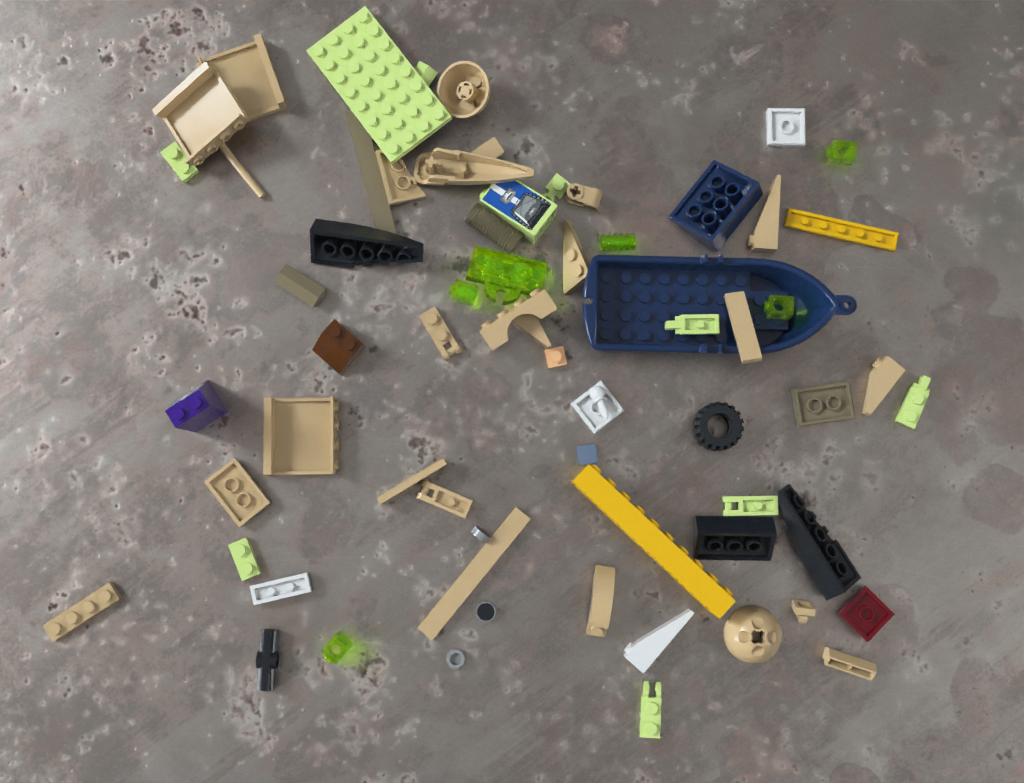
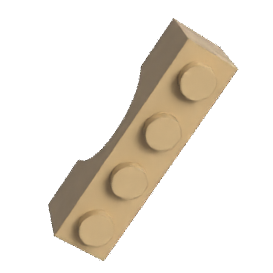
M540 288L535 289L529 293L531 297L525 301L521 298L513 304V309L510 311L505 309L497 314L498 318L492 322L489 319L481 325L482 329L479 332L492 351L508 341V327L515 317L521 314H533L542 319L558 309L544 288L542 290Z

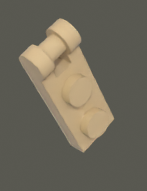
M435 306L419 315L445 361L449 360L450 356L455 353L459 354L462 352ZM450 343L452 347L445 350L443 346Z
M423 480L421 484L423 487L417 493L416 498L466 518L473 500ZM430 489L435 491L432 498L427 496Z

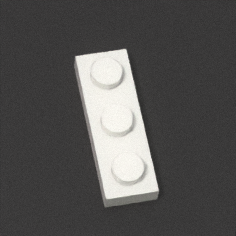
M306 572L251 585L250 590L253 605L308 593L312 591L309 573Z

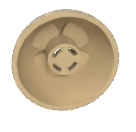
M459 61L450 65L442 73L437 86L438 100L448 113L456 118H470L479 114L486 107L491 94V85L487 74L479 65L470 61Z
M746 605L738 608L728 617L724 626V641L727 649L735 658L745 663L758 664L771 659L777 653L782 642V630L779 621L769 610L757 605Z

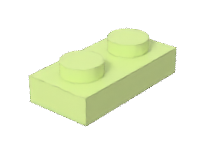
M176 141L160 152L184 183L199 173L195 166L184 162L187 156Z
M248 537L228 545L242 581L262 573Z

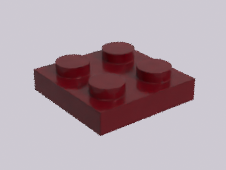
M863 586L837 613L866 642H869L895 615L867 586Z

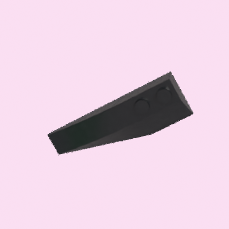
M315 219L310 228L311 263L351 268L355 265L371 266V264L377 263L389 265L390 262H398L399 264L423 262V243L392 232L352 223Z
M790 484L777 491L782 513L792 541L809 576L814 580L819 592L826 601L845 593L861 578L839 542L829 537L827 534L829 530L825 526L821 527L814 512L804 507L805 502Z

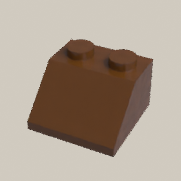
M334 319L321 333L312 350L341 375L366 346Z

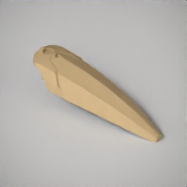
M435 148L432 152L420 154L416 158L414 178L417 183L436 186L495 184L534 177V169L523 165L460 150L453 151L442 148Z

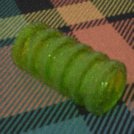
M615 233L612 236L610 234H607V236L602 234L600 236V247L602 251H605V249H608V251H611V249L617 250V248L623 250V248L625 250H629V248L634 250L636 247V236L634 233H631V235H628V233L616 235Z

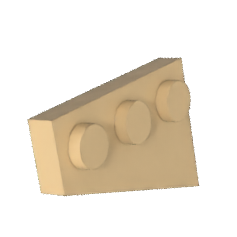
M381 149L375 151L389 206L426 198L425 193L420 189L417 181L406 168L402 158L392 164Z

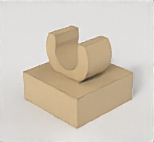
M792 599L791 607L796 614V618H799V623H807L808 616L815 617L816 609L812 601Z

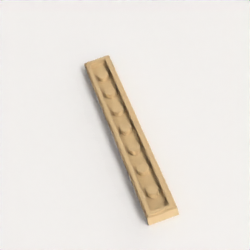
M517 507L514 508L417 629L430 640L435 638L530 521L527 515Z

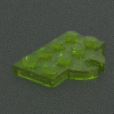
M475 246L466 280L484 284L486 297L493 303L497 300L496 293H505L506 296L503 297L502 305H508L517 301L521 294L530 296L529 293L535 289L540 288L542 290L549 263Z

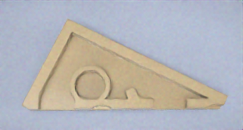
M565 220L563 222V293L570 295L585 283L590 264L572 222Z

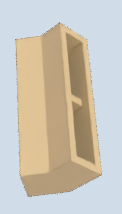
M825 646L822 658L826 666L871 681L877 673L875 663Z

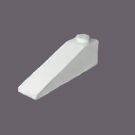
M687 609L640 637L634 643L630 642L624 649L626 652L624 657L644 673L693 616L694 612Z

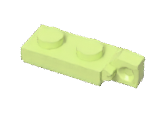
M719 314L675 316L673 321L664 322L665 330H675V334H720Z
M925 375L920 376L918 382H914L908 388L895 422L915 429L929 396L930 389L927 387L931 378Z

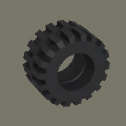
M715 402L704 406L696 413V417L692 422L694 423V426H692V431L695 433L693 435L694 438H697L698 444L703 445L707 450L722 451L731 448L738 443V440L742 437L741 432L744 431L742 426L744 421L739 416L741 413L739 411L736 412L733 405L729 406L726 402ZM712 416H721L727 422L728 431L724 437L716 438L710 434L708 421Z

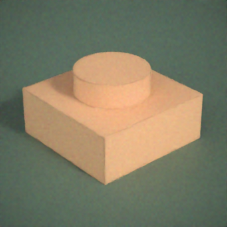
M563 346L544 350L548 369L567 365Z

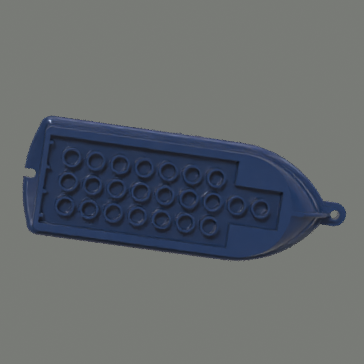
M708 254L700 257L596 255L591 260L585 278L583 298H590L592 303L583 304V318L589 344L597 351L739 354L724 295L726 293L744 291L761 354L782 351L804 342L826 326L835 315L846 316L855 312L857 303L851 296L834 295L821 281L808 272L777 260L765 258H724L723 255L708 257ZM844 303H847L849 307L846 308ZM719 314L720 334H675V330H665L664 322L673 321L675 316Z

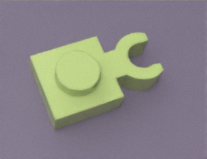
M556 173L545 187L548 193H544L542 196L553 203L555 197L560 201L571 183Z

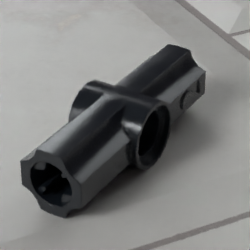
M276 629L260 630L259 650L256 655V668H258L257 690L260 691L275 690L276 669L279 664V651H277L278 630Z

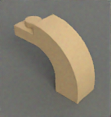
M600 565L595 567L586 635L606 636L614 595V567Z

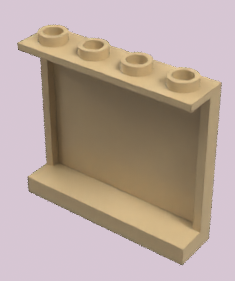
M260 33L254 35L255 41L213 56L202 59L200 55H196L199 61L196 63L197 68L205 61L217 67L249 117V121L288 108L268 49Z
M206 61L152 109L156 116L164 119L187 156L184 162L193 166L202 164L205 158L216 152L221 144L230 140L231 136L236 131L242 129L250 120L217 67Z
M334 396L323 398L264 397L263 475L336 474V470H339L340 466L339 458H336V451H339L340 447L339 439H336V431H339V420H336V412H339V401H336Z

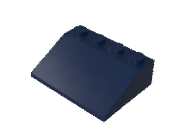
M713 160L669 215V219L700 243L718 252L763 195L760 183Z

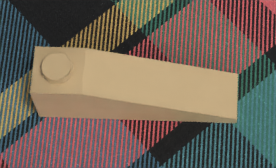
M777 175L774 178L752 235H749L748 246H751V252L773 254L778 249L781 175Z

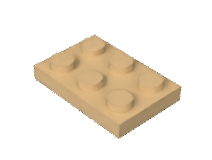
M233 458L204 481L238 527H242L271 504L270 500L237 458Z

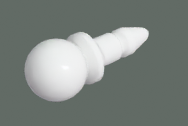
M594 386L590 390V397L594 400V404L598 405L603 417L609 419V411L605 403L607 401L605 390L601 386Z

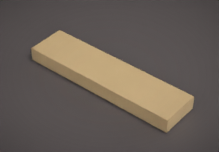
M744 291L726 293L724 299L742 364L762 361V354Z
M444 458L438 460L378 496L377 501L380 505L386 503L447 466V462Z

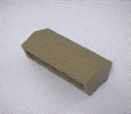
M287 264L279 271L274 280L275 284L312 307L318 306L320 300L325 295L324 287Z

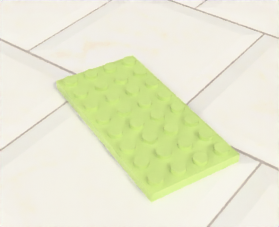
M366 6L306 50L392 164L452 120L445 107Z

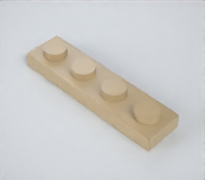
M109 582L44 624L43 627L51 641L55 642L122 599L114 584Z

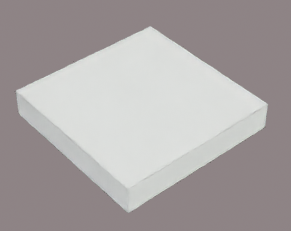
M767 108V146L804 147L806 145L805 108Z
M602 381L594 386H601L605 390V397L607 398L605 403L609 411V419L603 417L598 405H595L594 400L590 397V390L592 388L571 403V406L593 434L625 411Z

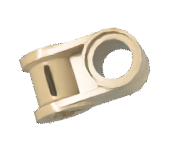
M573 183L568 186L565 199L571 205L595 212L598 211L603 192L597 188ZM573 191L576 192V197L572 196Z

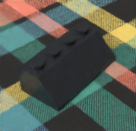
M695 516L693 559L771 561L777 536L773 517Z

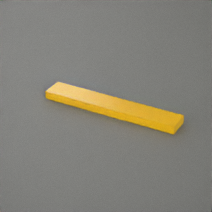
M792 208L787 209L783 224L784 228L889 252L896 251L899 236L898 232Z

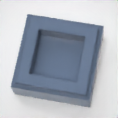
M595 444L576 446L579 466L598 463Z

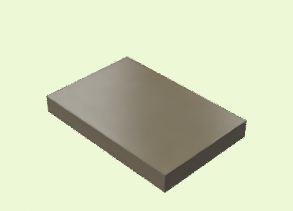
M849 381L791 390L797 427L856 419Z

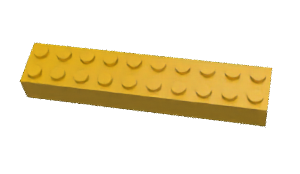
M586 465L571 483L712 615L720 619L736 602L732 598L734 594L728 588L722 585L719 586L717 584L719 580L713 574L705 573L702 570L704 566L698 560L690 559L688 557L690 553L683 546H676L673 543L675 539L669 533L661 532L658 529L660 525L654 519H647L644 516L646 512L639 505L633 506L629 502L631 498L625 492L619 493L615 489L617 485L610 478L604 479L600 475L602 471L596 465Z

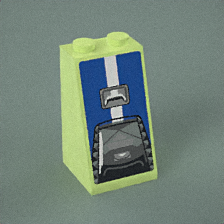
M518 180L491 184L488 190L485 188L479 196L480 204L487 208L486 210H489L492 214L495 213L497 218L500 217V220L506 221L505 224L508 223V226L511 225V228L514 227V229L524 234V238L533 245L557 214L558 205Z

